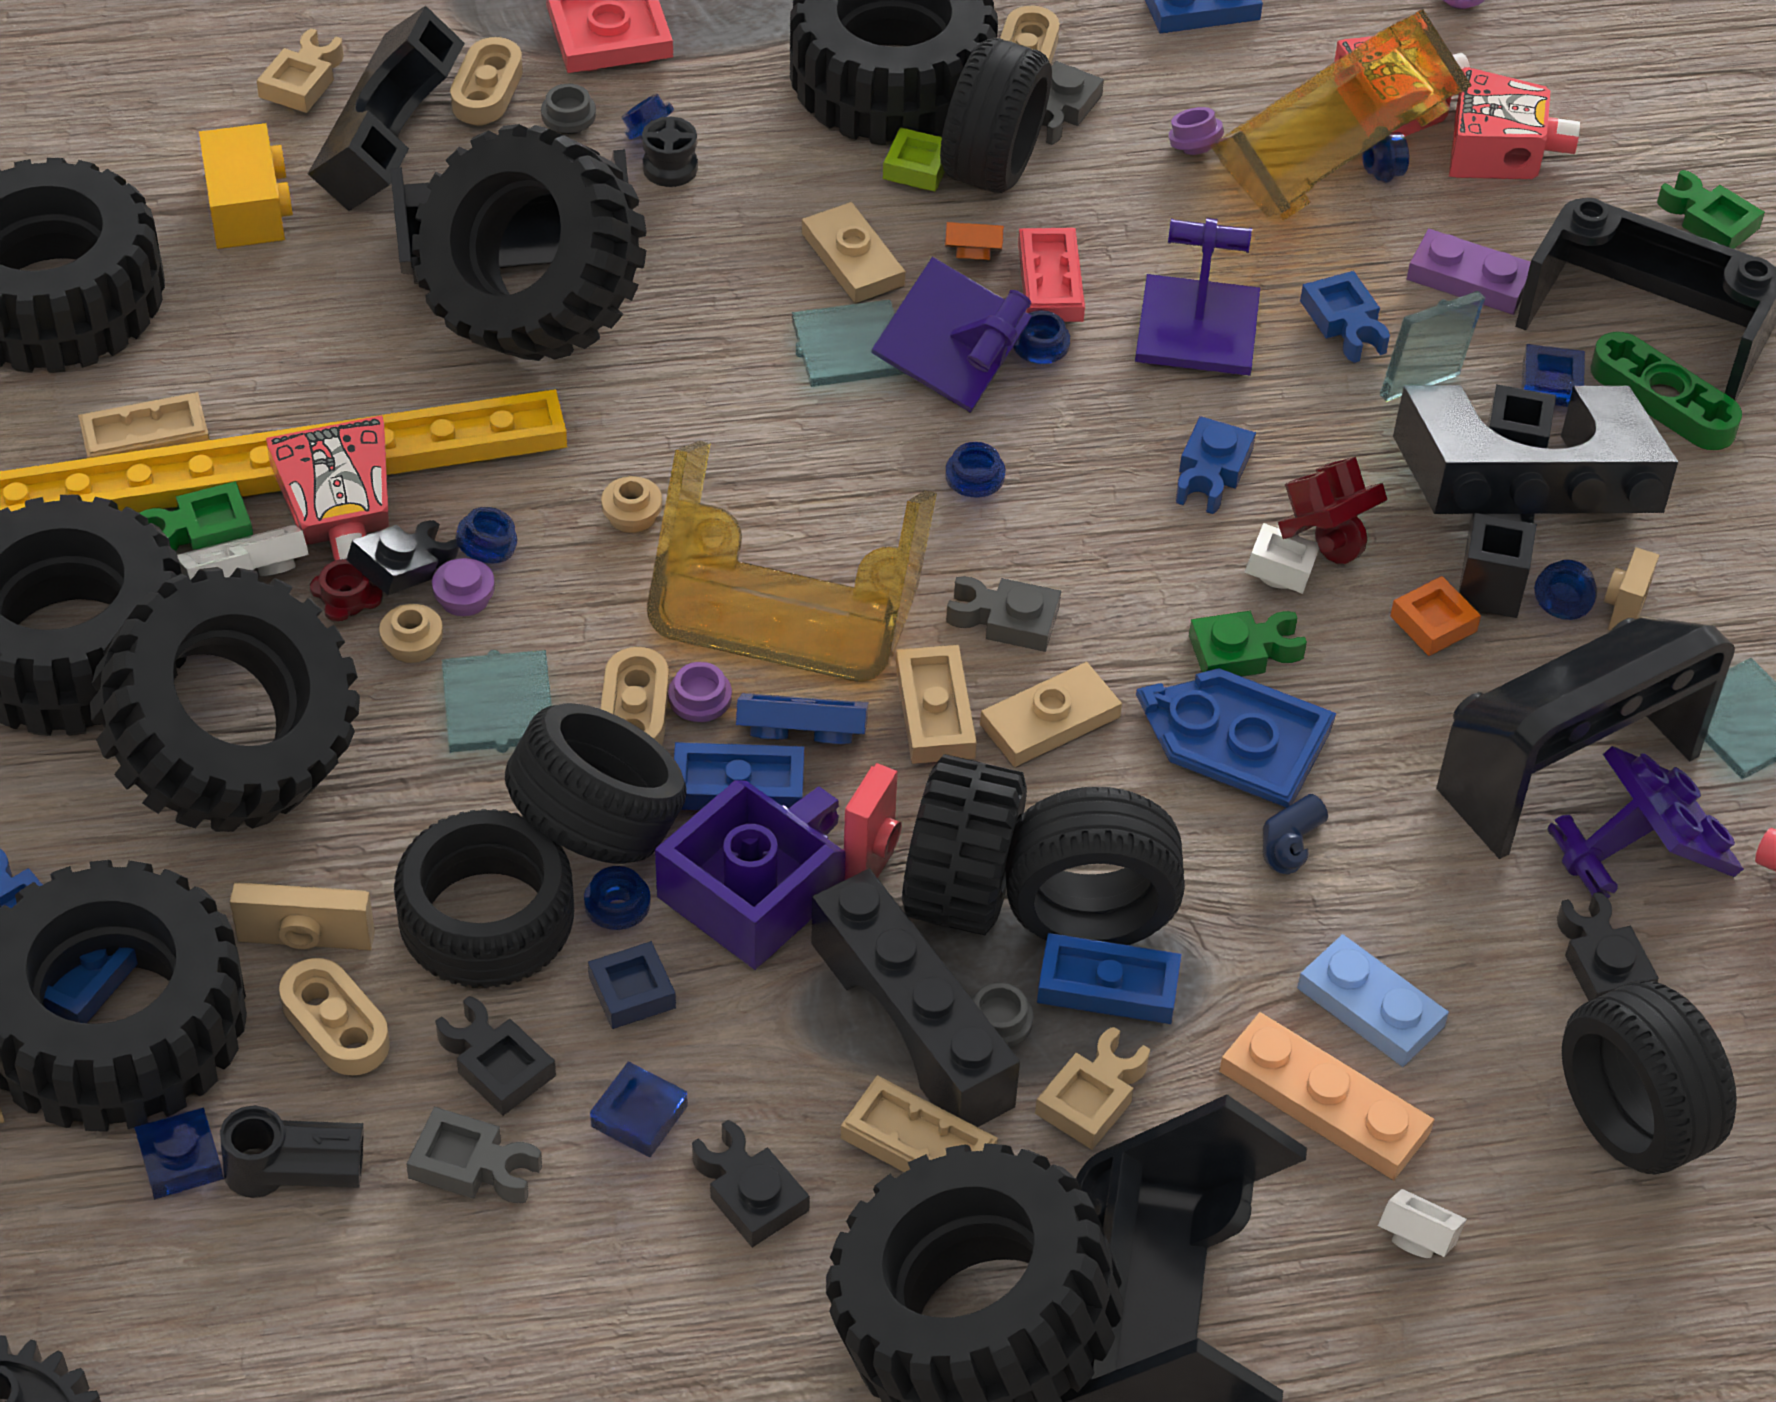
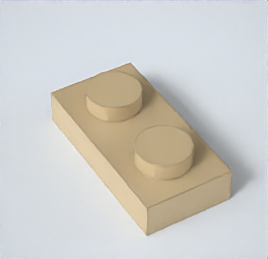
M959 645L897 649L895 666L912 764L938 762L943 754L964 759H975L977 742Z

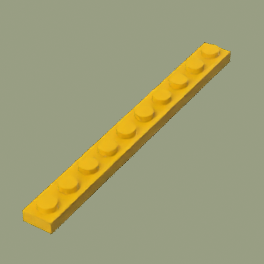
M556 389L382 415L385 430L387 475L567 448V433ZM370 417L0 471V510L8 507L12 512L25 507L26 500L43 497L44 502L59 501L60 495H79L82 501L93 502L95 497H100L117 503L118 510L120 511L127 506L136 512H142L152 508L178 507L176 496L235 481L241 497L278 492L281 489L270 465L266 438Z

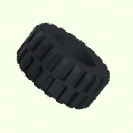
M793 0V9L790 11V80L792 88L796 91L797 98L810 114L814 113V117L829 129L836 126L843 136L854 140L861 136L870 138L871 144L886 145V141H894L900 128L942 137L950 102L969 56L979 43L988 38H997L998 15L994 10L993 0ZM881 45H902L905 47H888Z
M520 124L506 125L498 130L499 135L487 130L470 140L471 149L466 150L458 147L445 160L449 165L443 174L435 172L427 185V188L432 191L426 204L419 203L415 220L421 222L420 232L412 236V254L420 257L421 264L415 266L414 270L420 288L430 291L426 295V303L436 316L444 318L447 328L458 336L471 340L472 343L524 360L540 361L544 356L555 360L570 356L574 351L573 345L586 349L597 342L601 337L597 330L602 326L612 329L623 316V313L618 310L623 300L627 298L632 301L639 284L634 283L633 278L636 268H644L647 250L639 247V238L645 237L647 233L645 217L633 211L634 208L639 206V198L633 186L623 181V172L611 160L600 156L599 152L565 135L537 125L531 128ZM552 194L559 210L561 222L560 241L555 257L547 271L534 284L520 292L510 294L504 285L499 267V251L503 234L513 216L524 205L542 195Z
M47 158L46 163L32 164L31 159L14 162L13 168L4 171L0 170V367L7 362L16 371L33 373L34 368H46L49 373L66 372L65 366L80 363L81 367L84 368L98 363L99 356L109 353L111 356H114L124 350L129 344L128 338L133 337L137 339L151 323L150 318H153L158 312L163 300L162 291L165 288L164 271L152 211L146 205L143 195L131 184H126V180L109 169L100 172L99 167L94 163L78 160L77 164H68L64 158ZM50 259H76L71 263L53 269L39 271L20 270L28 265Z
M60 495L59 501L44 502L43 497L26 500L25 507L11 512L7 507L0 510L1 724L16 730L20 724L27 726L29 733L51 736L52 730H65L68 736L87 734L86 727L95 725L91 721L90 702L98 691L92 686L96 666L105 656V648L136 605L149 592L157 593L165 581L182 574L177 553L171 548L169 538L159 527L152 523L148 524L147 517L127 506L120 511L118 510L117 503L112 500L95 497L93 502L82 501L79 495ZM86 599L109 604L103 612L94 618L68 628L40 630L19 625L35 611L57 602ZM187 656L179 658L174 662V680L178 676L177 668H180L186 662Z
M219 567L199 569L191 580L189 576L180 574L165 581L157 593L149 592L136 605L105 648V656L96 666L92 686L98 693L90 702L91 721L95 725H105V729L96 741L104 758L109 759L115 756L121 765L114 774L126 789L131 788L134 784L137 785L148 795L142 804L157 814L164 807L178 812L175 819L176 823L195 829L204 819L211 820V829L215 832H234L243 821H245L246 826L253 829L270 823L279 813H289L339 763L338 758L348 749L355 733L350 723L359 715L360 695L357 691L348 690V688L358 676L353 659L351 657L342 658L339 649L345 643V640L337 627L332 625L326 628L318 618L323 610L310 598H307L302 603L289 594L293 588L291 585L275 577L269 585L259 582V573L253 570L236 568L230 577H224L223 569ZM191 655H214L231 660L248 670L262 684L272 702L276 718L275 739L267 744L244 746L222 741L205 732L186 713L177 696L173 678L174 662L179 658Z
M111 860L91 861L90 869L72 872L71 866L54 871L50 874L51 881L40 887L35 882H32L15 894L16 905L12 908L3 905L0 908V1088L11 1092L14 1103L26 1112L37 1114L42 1108L46 1122L64 1128H70L74 1120L83 1122L85 1131L108 1132L109 1124L126 1122L127 1129L148 1125L147 1117L162 1111L166 1117H169L187 1107L186 1097L194 1092L200 1097L218 1081L216 1066L225 1069L231 1064L239 1049L237 1038L245 1031L247 1012L244 999L246 994L233 929L226 915L217 911L216 901L204 889L194 886L190 890L188 878L168 869H164L161 875L153 873L152 864L128 860L127 867H113ZM119 947L135 949L138 963L135 968L152 971L169 981L159 997L146 1008L124 1019L108 1023L88 1024L66 1020L47 1010L43 1003L48 985L53 987L66 973L81 965L80 956L100 949H106L107 956H112Z
M985 1143L983 1151H972L969 1145L964 1144L946 1148V1155L930 1160L927 1154L908 1162L910 1170L897 1178H894L890 1173L874 1186L875 1196L868 1203L862 1200L859 1201L846 1220L850 1231L848 1233L840 1232L833 1246L830 1259L834 1265L830 1266L826 1275V1294L831 1302L829 1312L834 1325L864 1383L874 1397L880 1398L882 1402H1062L1060 1397L1072 1388L1078 1393L1095 1374L1091 1366L1093 1360L1103 1361L1106 1358L1116 1338L1111 1327H1116L1122 1317L1123 1298L1119 1291L1122 1279L1118 1264L1088 1194L1081 1191L1076 1178L1065 1168L1054 1164L1050 1165L1047 1157L1030 1150L1021 1149L1016 1156L1011 1146ZM993 1260H1017L1029 1263L1020 1280L1007 1294L981 1310L956 1317L941 1318L922 1315L925 1305L935 1291L949 1278L968 1267Z

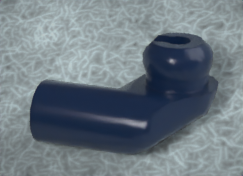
M1308 794L1270 817L1264 823L1263 857L1265 862L1274 871L1281 874H1291L1306 863L1309 849H1304L1303 836L1328 820L1326 806L1318 796Z

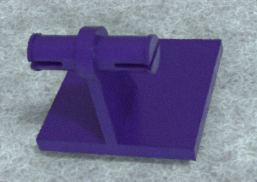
M1171 218L1168 244L1176 243L1202 247L1203 257L1200 279L1194 280L1147 274L1135 362L1251 376L1260 287L1211 282L1208 280L1214 248L1249 253L1252 228L1217 225L1218 219L1206 218V223L1181 221Z
M932 256L873 346L871 353L971 413L1030 322L1032 316L1026 313V310L1031 306V301L1023 293L1016 290H1010L1007 298L1003 299Z
M1611 746L1603 753V756L1633 800L1587 840L1571 815H1562L1556 818L1555 822L1558 825L1550 823L1547 828L1549 834L1552 835L1564 853L1562 864L1569 874L1580 877L1590 892L1591 897L1593 893L1601 892L1609 898L1611 896L1608 892L1615 893L1618 889L1617 883L1613 881L1601 861L1653 830L1658 834L1668 851L1732 877L1737 876L1744 870L1730 850L1735 845L1732 835L1716 818L1706 815L1696 801L1701 797L1700 790L1686 773L1677 767H1674L1672 770L1663 768L1644 753L1637 757L1614 746Z

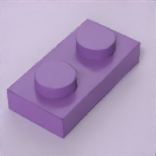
M1428 228L1409 264L1406 280L1514 315L1523 297L1531 262Z

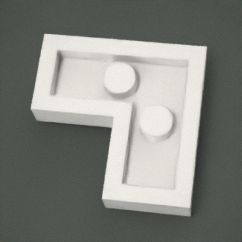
M290 525L185 552L177 556L182 574L189 576L191 580L199 569L212 567L223 569L224 577H230L236 568L253 571L255 568H258L259 576L274 575L295 568L294 558L309 555L303 530L296 525Z

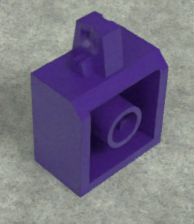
M733 781L655 849L657 898L756 970L812 919V896L845 880L846 852L828 840L829 837L826 836L838 824L839 815L836 810L839 807L838 799L818 786L790 808H787L784 805L778 804L748 781Z

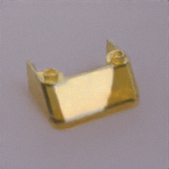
M1422 8L1373 35L1213 143L1211 148L1222 165L1266 217L1279 214L1281 219L1285 220L1311 202L1306 193L1316 183L1401 126L1417 119L1421 127L1429 124L1450 109L1445 101L1447 98L1465 91L1472 85Z
M697 441L676 449L647 602V614L653 628L660 635L671 640L850 681L865 682L880 675L892 661L919 586L937 493L924 490L907 501L899 546H882L869 552L860 562L855 585L851 587L738 561L742 543L739 523L725 509L700 503L711 443Z

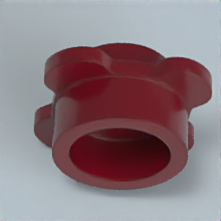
M339 559L329 563L322 569L320 575L316 576L310 583L311 594L322 600L325 605V616L332 621H344L349 616L361 612L364 608H376L383 600L382 590L377 586H372L370 580L346 559Z

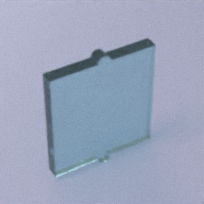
M1479 291L1448 302L1442 299L1438 302L1437 306L1404 317L1380 396L1388 402L1402 396L1404 385H1434L1460 375L1485 297Z
M890 299L792 312V323L798 340L796 343V356L803 358L811 387L905 374L871 353L873 346L895 314Z
M491 650L488 652V655L442 659L450 753L496 749L500 753H505L509 750V747L517 746L532 718L543 708L552 706L546 650L500 654L498 650Z
M1752 658L1728 670L1705 738V742L1742 780L1776 762V681Z

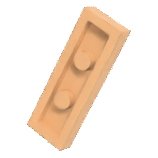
M1261 1012L1257 1014L1222 1056L1219 1072L1393 1181L1431 1133L1434 1118Z

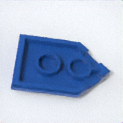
M1220 668L1198 673L1193 681L1165 688L1162 683L1136 690V696L1169 762L1286 808L1294 803L1329 737L1336 717L1335 712Z

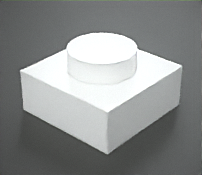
M1263 523L1245 573L1260 578L1271 587L1279 589L1288 588L1303 594L1319 551L1318 543L1298 535L1283 539L1280 529Z
M1401 1189L1389 1199L1378 1226L1394 1233L1392 1242L1409 1253L1424 1258H1431L1433 1253L1445 1257L1456 1245L1467 1219Z

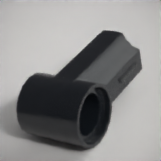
M257 1105L241 1107L231 1112L223 1121L220 1129L224 1180L231 1190L241 1196L250 1198L263 1197L276 1191L281 1185L360 1187L363 1165L364 1123L281 1120L277 1113L269 1108ZM250 1149L265 1150L260 1154L253 1155L243 1153Z

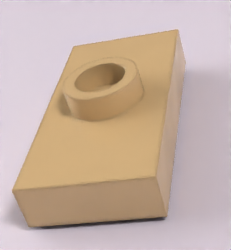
M852 202L802 219V235L854 303L905 286L906 271Z
M198 392L78 415L87 458L209 440Z
M1085 662L981 710L980 725L1015 768L1120 718L1122 703L1089 663Z
M234 883L230 906L238 942L280 944L295 949L327 947L372 950L375 928L370 894L367 891L253 883Z
M878 1075L841 1124L842 1140L903 1172L910 1170L908 1162L925 1154L932 1160L945 1156L946 1148L966 1144L970 1146L972 1151H983L985 1143L997 1144L998 1142L997 1137Z

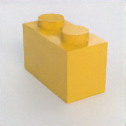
M267 123L199 131L217 249L285 240L282 217L293 216L288 182L276 183V179L286 178L282 145L270 146Z

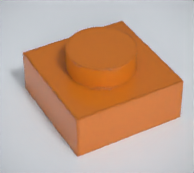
M947 222L945 247L957 248L956 258L990 260L991 250L1002 251L1004 226Z
M1440 576L1395 599L1390 617L1428 656H1431L1477 632L1481 615L1443 576Z

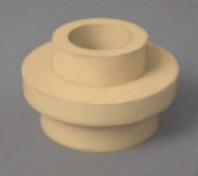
M636 476L619 478L611 482L604 489L601 496L602 511L616 529L627 533L641 532L651 527L662 510V494L658 486L648 479Z
M420 604L401 605L390 610L381 620L379 626L380 639L383 646L397 660L406 663L421 662L431 657L443 637L442 620L433 609Z

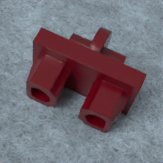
M1356 457L1327 463L1317 468V473L1296 478L1285 484L1294 514L1278 522L1283 539L1292 538L1316 526V542L1320 552L1328 560L1336 564H1346L1362 555L1368 541L1367 532L1362 521L1357 516L1388 499L1383 483L1365 487Z

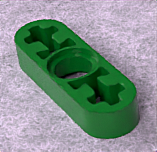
M1610 332L1598 339L1590 370L1593 377L1604 386H1630L1648 415L1697 447L1706 450H1721L1729 447L1734 442L1742 419L1741 407L1734 399L1632 334ZM1657 384L1668 385L1675 388L1680 395L1674 397L1663 396L1656 393L1651 386Z

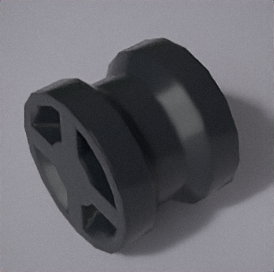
M660 117L649 122L644 127L642 132V145L645 151L642 159L643 171L650 182L658 186L676 187L689 183L696 176L698 171V159L695 153L698 144L697 132L690 122L678 117Z

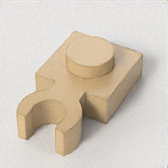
M312 28L301 36V49L299 52L284 48L257 79L259 98L307 113L334 81L333 68L337 67L344 58L342 38L336 36L329 45L319 47L317 30Z
M1115 1027L1106 1030L1100 1036L1094 1062L1075 1053L1036 1100L1035 1114L1091 1150L1094 1149L1131 1104L1134 1088L1128 1084L1140 1080L1146 1073L1150 1049L1144 1045L1131 1058L1123 1059L1113 1054L1118 1047L1120 1030Z

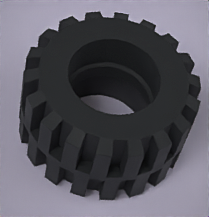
M943 754L935 764L921 799L906 863L902 902L908 918L984 936L995 925L1006 894V861L1017 819L1020 818V815L1025 810L1027 786L1023 772Z

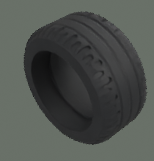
M988 38L975 47L959 77L944 124L940 161L947 176L994 193H1003L1011 189L1018 182L1035 147L1049 100L1052 66L1045 54L1001 38Z
M564 703L549 706L539 711L530 721L513 754L509 758L505 770V784L512 802L530 824L549 839L570 851L593 860L613 864L638 862L650 857L666 837L683 808L687 795L686 784L678 764L660 743L625 719L602 709L583 704Z
M1081 787L1053 794L1028 808L1017 819L1006 861V890L1010 908L1024 928L1046 941L1048 933L1122 945H1131L1139 942L1169 923L1181 906L1185 880L1182 842L1178 828L1172 817L1161 806L1150 799L1127 790L1111 787ZM1088 864H1109L1125 867L1102 874H1078L1064 871Z
M481 809L478 811L460 812L457 815L448 816L447 819H441L437 824H431L429 829L423 830L419 836L413 839V842L408 845L397 867L394 895L402 940L416 962L421 964L426 971H430L432 975L439 976L441 980H449L452 984L460 983L464 987L471 985L472 988H478V986H483L484 988H489V986L500 987L502 984L510 985L513 981H522L523 977L529 978L534 972L538 973L541 971L542 966L550 964V961L555 959L558 952L562 950L571 932L575 910L572 870L569 859L561 845L542 834L524 816H519L518 813H509L505 810L498 811L497 809ZM480 874H501L514 877L525 882L538 893L518 913L502 920L487 923L460 921L443 914L432 905L435 899L450 885L461 879Z
M1640 980L1625 984L1588 1001L1571 1014L1562 1040V1065L1566 1083L1573 1102L1587 1128L1611 1156L1634 1170L1655 1175L1667 1173L1715 1150L1727 1139L1733 1128L1737 1106L1733 1072L1725 1050L1715 1031L1703 1014L1687 998L1662 983Z

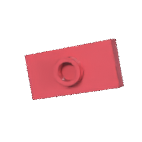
M1076 228L1019 229L1018 249L1023 294L1031 301V306L1026 310V313L1032 316L1030 322H1084L1085 303Z
M876 763L874 767L871 766L845 808V880L869 868L878 878L893 854L900 837L902 823L895 820L898 771Z

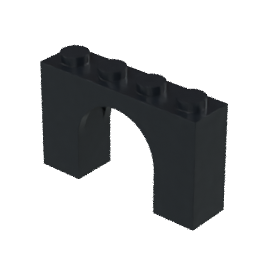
M1404 385L1393 433L1394 440L1434 514L1664 513L1678 465V460L1630 386H1573L1561 433V438L1567 448L1563 449L1532 447L1514 442L1497 434L1479 418L1461 385Z

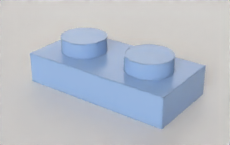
M1344 934L1337 938L1300 973L1297 989L1402 1067L1445 1027L1449 1011Z

